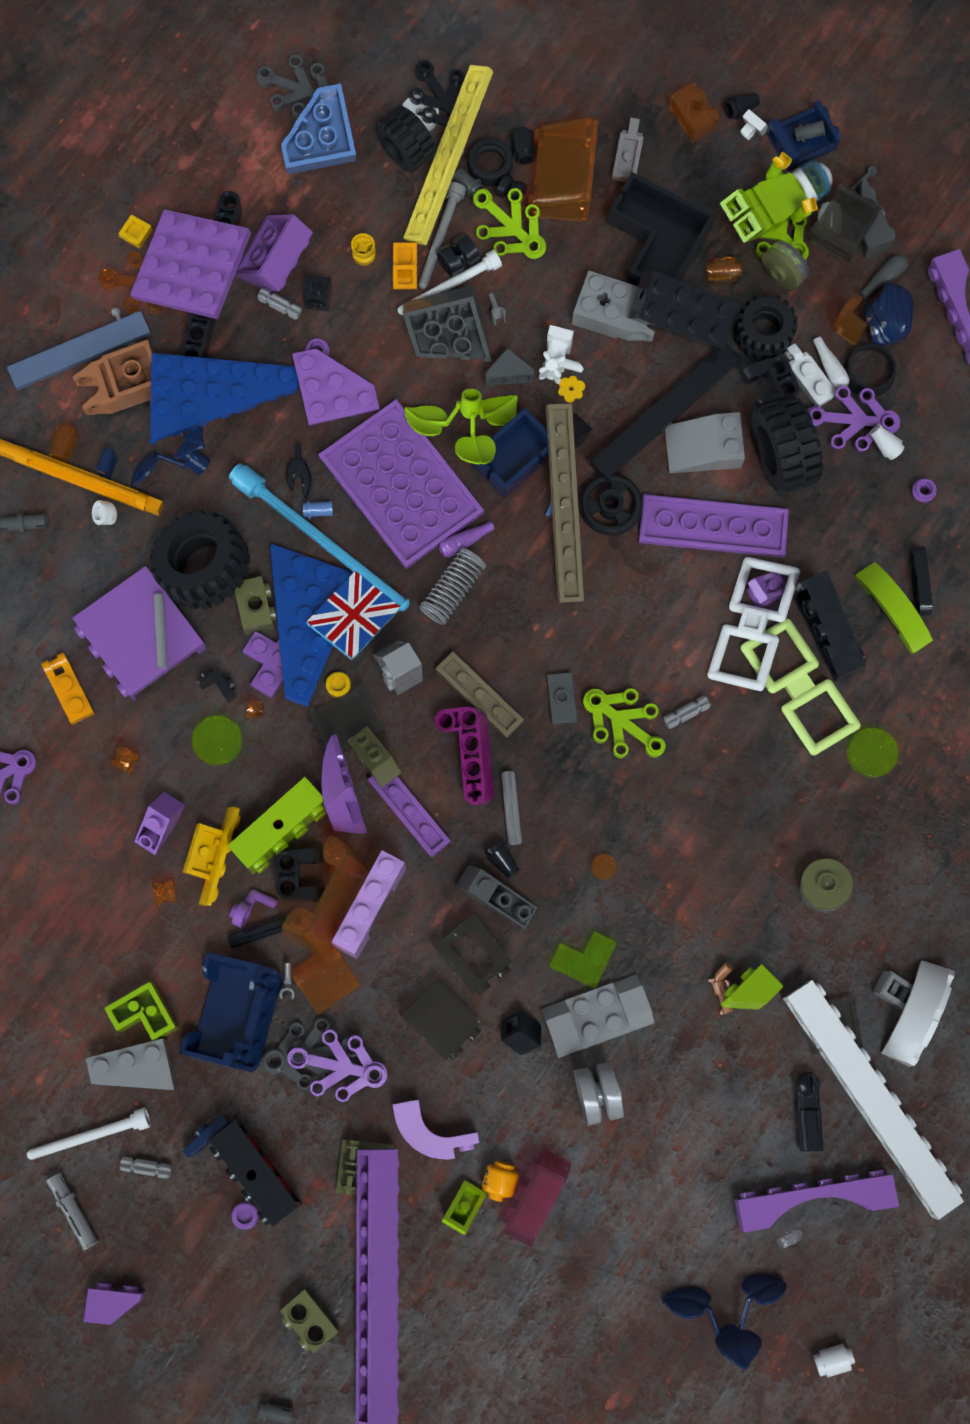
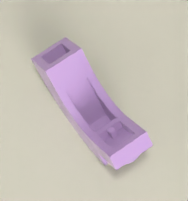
M419 1100L393 1104L395 1120L402 1136L414 1149L424 1155L437 1159H455V1147H459V1152L475 1149L474 1144L479 1143L477 1132L455 1137H440L433 1134L422 1120Z

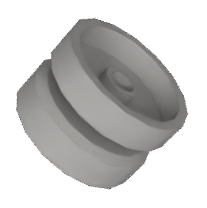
M610 1061L596 1065V1082L588 1067L574 1070L578 1096L587 1126L601 1123V1106H603L606 1117L610 1121L624 1118L621 1091Z

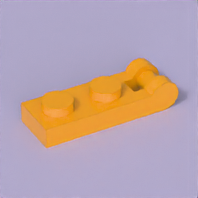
M64 652L58 654L57 658L51 661L46 660L41 663L72 725L95 714ZM63 667L65 672L56 676L54 670Z

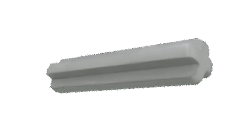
M504 771L501 773L508 844L519 845L522 842L515 773L514 771Z

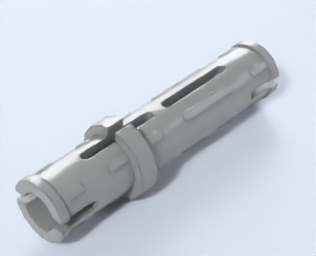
M61 1172L46 1180L57 1201L55 1203L56 1206L60 1207L66 1216L83 1251L98 1243L99 1241L93 1234L75 1200V1193H71Z

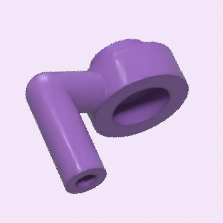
M252 889L244 901L233 906L229 917L232 918L233 925L243 928L251 914L255 901L275 909L279 900L256 889Z

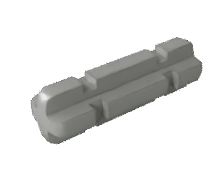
M261 288L258 292V301L264 304L268 303L270 307L283 314L288 313V316L295 320L300 317L302 313L301 306L295 303L291 304V301L276 293L271 294V291L266 288Z
M702 696L696 699L695 703L692 701L677 709L675 713L672 712L666 715L664 722L669 729H672L679 722L683 723L698 715L699 711L703 712L709 709L711 706L706 696Z
M124 1156L120 1161V1170L131 1172L132 1170L133 1173L149 1176L158 1175L160 1178L167 1179L171 1175L172 1165L166 1163L158 1164L155 1161L138 1158L134 1160L132 1157Z

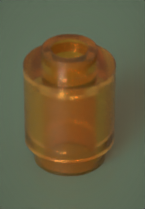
M736 257L717 258L707 262L708 281H713L714 283L737 281V276H741V262H736Z
M63 424L62 427H56L49 446V456L65 463L68 462L69 458H72L80 437L76 432L77 429L67 424Z

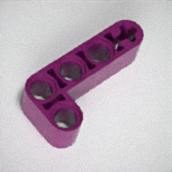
M473 707L439 711L434 718L435 727L441 732L459 733L465 800L471 805L489 804L493 799L494 789L486 713L480 708ZM474 712L476 721L471 725L469 717ZM450 715L453 721L452 725L448 728L446 719ZM476 737L478 746L473 750L471 742ZM476 763L480 765V772L477 775L473 771ZM475 780H481V783H475ZM481 791V796L477 797L476 792Z

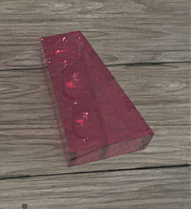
M543 1149L537 1163L532 1162L526 1174V1177L529 1178L526 1185H520L514 1197L517 1200L514 1209L509 1207L502 1222L506 1223L503 1233L532 1247L568 1178L572 1163Z

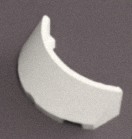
M921 960L907 1003L881 1054L908 1067L916 1065L923 1049L929 1044L944 1012L952 989L950 985L955 976V971Z

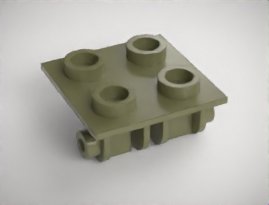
M342 1139L336 1193L357 1195V1150L394 1149V1145Z

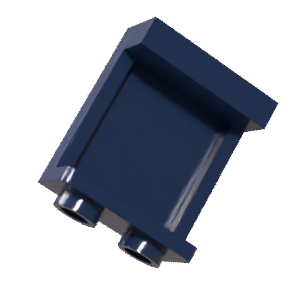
M820 100L815 101L811 109L783 122H780L778 118L769 121L766 135L778 156L780 157L781 152H784L792 158L790 165L786 168L787 172L836 150L841 139L839 128L833 125L828 109L821 104ZM823 120L826 135L806 139L804 143L797 141L795 127H799V124L803 126Z

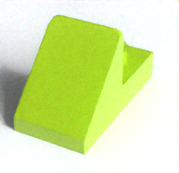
M464 1180L445 1213L442 1222L465 1235L487 1193Z

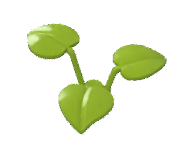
M466 389L462 392L461 401L456 402V407L448 419L446 412L436 406L405 407L404 412L408 424L415 432L425 436H436L442 432V426L447 427L460 409L462 415L470 419L471 437L458 439L455 443V452L459 458L466 462L484 465L493 460L496 446L489 436H475V417L479 414L481 419H487L491 425L505 426L516 416L517 395L481 400L482 395L478 390Z

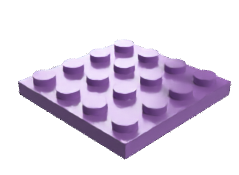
M164 209L130 295L136 300L218 319L250 238V230L245 227Z

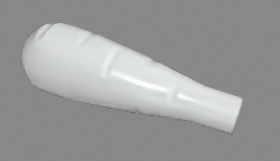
M822 337L815 338L813 343L818 350L829 381L835 389L841 386L847 387L850 381L847 372L825 345Z

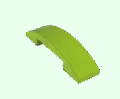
M873 562L854 575L868 596L871 594L900 632L898 634L899 638L912 655L933 641L926 625L907 596L876 562Z

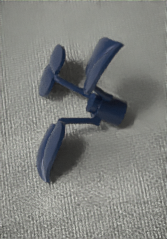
M197 426L188 435L185 432L181 433L184 440L176 449L173 458L157 454L156 451L145 456L133 472L131 488L134 489L135 485L149 475L157 461L161 459L179 465L183 469L188 467L197 475L202 474L210 464V460L199 451V449L205 447L203 427Z
M753 1274L745 1278L742 1283V1291L749 1296L746 1298L738 1327L734 1324H726L720 1329L713 1310L708 1305L711 1301L710 1294L697 1287L678 1288L665 1296L662 1304L666 1305L675 1315L685 1319L698 1318L705 1311L708 1312L715 1329L717 1349L723 1356L746 1371L762 1347V1340L757 1334L749 1330H743L750 1303L753 1299L761 1305H768L778 1301L786 1292L787 1283L780 1278L767 1274Z

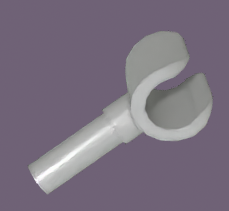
M490 293L488 297L492 305V324L496 325V319H502L503 323H506L505 309L499 307L494 294Z
M284 962V982L281 984L279 993L281 999H283L285 990L292 993V999L295 996L296 987L291 982V962Z

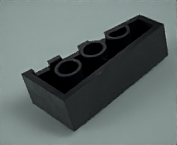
M823 571L800 581L794 591L793 599L834 682L861 671L866 665V657L862 649L858 647L854 632L846 618L828 571Z

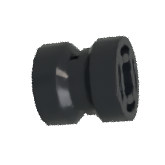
M505 174L497 187L496 196L508 199L509 191L517 188L523 193L524 197L528 185L522 181L516 182L512 176ZM518 192L512 194V200L519 199L520 195Z

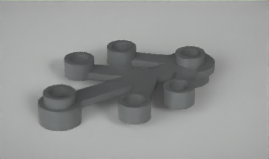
M292 55L289 58V67L294 71L299 83L274 74L273 69L267 66L258 69L256 78L258 85L262 88H270L276 85L292 91L293 93L285 96L280 94L273 95L270 103L275 111H281L285 106L295 103L292 106V114L294 118L298 119L301 113H296L295 111L297 109L304 110L308 105L298 101L306 98L312 99L316 89L311 87L305 74L302 57ZM295 61L300 62L298 65H293L292 63ZM314 63L310 67L312 78L317 80L319 88L329 86L324 76V66L320 63ZM317 69L321 70V72L318 74L314 73V71ZM266 73L269 74L267 77H263V76H262L263 74H266ZM277 100L281 101L279 105H275L274 102Z
M319 1018L315 1021L314 1029L304 1041L302 1047L309 1054L322 1057L335 1056L329 1046L312 1049L324 1032L318 1030V1023L325 1021L327 1024L326 1029L330 1028L328 1020ZM293 1023L290 1025L289 1033L279 1047L268 1049L264 1053L262 1065L268 1073L278 1074L282 1072L295 1081L301 1090H308L313 1081L312 1078L307 1074H300L289 1065L287 1059V1052L294 1041L301 1038L305 1033L302 1024ZM294 1026L301 1027V1033L297 1036L292 1033ZM346 1037L342 1041L341 1046L343 1047L348 1057H356L357 1054L355 1051L349 1052L347 1050V1042L349 1037ZM354 1038L351 1040L357 1047L360 1045L359 1039ZM296 1052L293 1057L295 1060L300 1061L303 1059V1054ZM273 1056H278L280 1059V1063L277 1066H273L270 1062ZM305 1065L322 1079L328 1073L334 1072L333 1070ZM303 1077H307L310 1081L307 1087L300 1085V1080Z

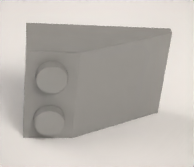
M740 412L714 414L669 425L664 430L669 473L737 469L742 467L745 460Z

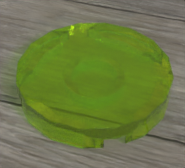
M224 716L205 718L193 732L192 745L194 752L200 760L208 765L221 766L229 764L238 756L242 748L243 739L240 729L233 721Z
M867 728L858 732L852 738L847 754L849 763L856 772L865 775V777L876 778L882 777L893 769L897 763L899 752L897 743L889 733L878 728Z

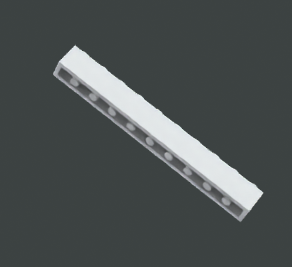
M813 980L807 981L785 996L783 1000L930 1216L934 1219H941L964 1202L960 1196L962 1194L960 1187L955 1181L948 1179L945 1174L947 1169L939 1158L935 1159L930 1153L931 1145L924 1136L920 1137L914 1129L916 1127L914 1120L909 1114L904 1115L899 1107L901 1105L899 1098L894 1092L891 1091L889 1093L884 1085L886 1080L877 1069L874 1071L869 1061H871L868 1053L863 1048L859 1049L854 1042L856 1036L848 1026H843L839 1020L841 1015L833 1004L829 1005L824 998L826 993L818 982L814 983Z

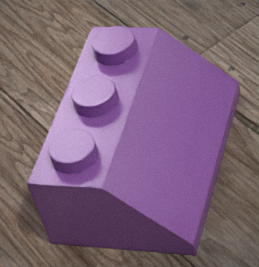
M294 214L267 215L243 255L235 276L260 289L266 288L270 291H280L285 286L289 273L297 265L301 252L308 246L313 232Z

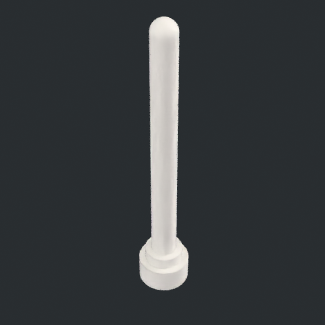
M491 250L484 254L485 257L478 264L414 299L447 292L485 270L495 271L502 267L501 260L495 250ZM404 304L398 308L400 315H403Z
M145 1107L134 1110V1113L130 1114V1118L30 1149L27 1152V1157L33 1160L130 1128L134 1130L139 1129L140 1131L150 1128L151 1122L148 1111Z

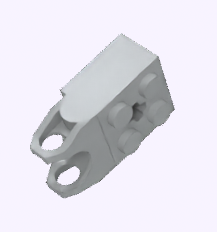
M588 271L573 312L572 325L627 341H653L655 334L645 324L628 319L638 286Z

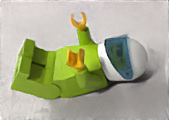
M781 152L780 157L776 156L772 159L773 163L766 173L767 180L758 183L747 191L737 189L720 204L730 221L738 220L733 226L745 243L760 238L772 230H777L790 218L793 222H801L811 212L817 211L816 201L824 200L830 193L832 174L829 168L823 163L810 159L799 165L792 173L784 174L782 169L784 170L790 165L792 158L786 153Z

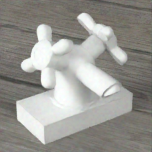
M550 325L547 335V351L543 353L545 362H543V367L539 369V379L547 378L554 380L556 384H560L561 373L564 372V369L582 373L584 369L579 362L566 359L565 357L566 354H570L574 331Z

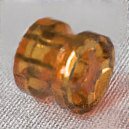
M118 746L116 750L117 755L114 759H111L109 764L124 773L132 775L134 772L133 766L139 762L141 757L124 747Z
M168 878L166 882L161 883L159 881L152 882L153 896L157 907L162 906L165 902L178 903L177 890L173 878Z

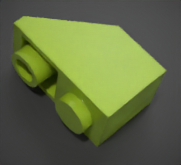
M762 964L755 970L750 967L740 976L743 981L738 986L734 983L724 993L727 998L721 1005L724 1008L759 1010L784 986Z

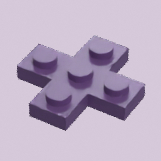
M255 631L242 651L244 655L262 665L250 686L273 699L283 683L279 640L275 643Z

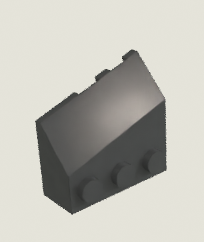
M474 285L404 303L403 316L416 357L439 359L455 357L461 358V360L483 359L484 362H492L487 328Z

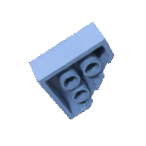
M341 84L317 88L307 107L304 108L294 127L282 142L281 149L287 175L356 161V152Z

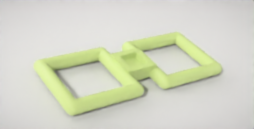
M786 618L784 622H778L765 630L764 633L778 635L786 630L807 662L775 682L768 675L765 687L770 693H776L782 688L786 689L792 700L784 704L781 710L809 753L817 755L858 730L861 724L830 679H826L816 686L814 685L807 673L816 669L819 666V661L792 621ZM748 640L741 645V651L758 675L761 661L753 649L761 645L762 642ZM827 691L848 724L815 744L794 710Z

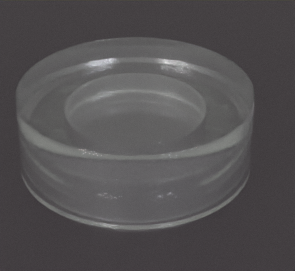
M795 1228L778 1236L775 1240L779 1248L783 1249L802 1240L803 1235L799 1228Z

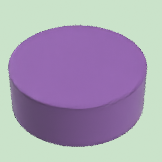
M249 1202L238 1204L232 1212L234 1225L244 1230L252 1228L259 1219L257 1207Z

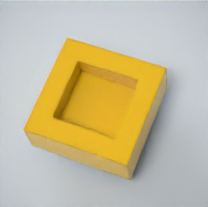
M130 215L118 234L120 238L140 249L153 229L151 225Z

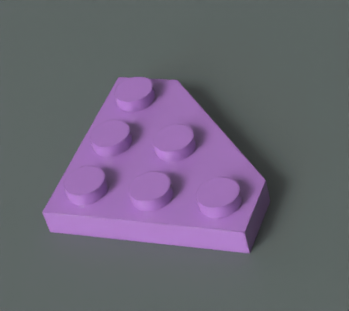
M317 349L292 354L309 426L380 411L375 387L370 382Z

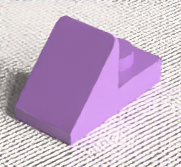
M772 572L752 579L748 583L749 588L746 591L756 607L764 608L783 596L786 582L779 573Z

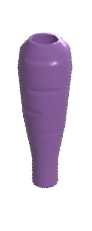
M490 521L484 525L449 536L440 542L439 550L444 557L454 556L459 553L461 548L469 547L485 534L495 530L494 525Z

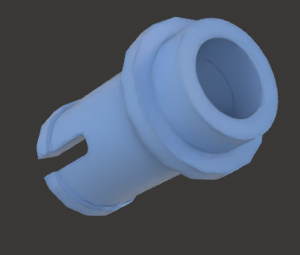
M307 500V502L302 503L303 517L311 519V517L333 516L332 501L310 502V500Z

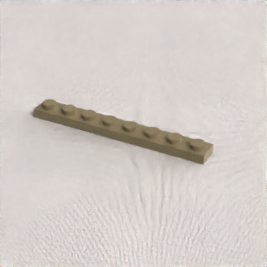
M572 404L546 405L557 598L558 603L584 601Z

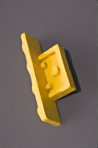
M227 807L221 830L203 824H197L183 873L205 879L199 905L211 906L218 896V881L224 875L226 869L224 861L227 853L231 851L228 845L233 841L231 839L233 831L240 822V808Z

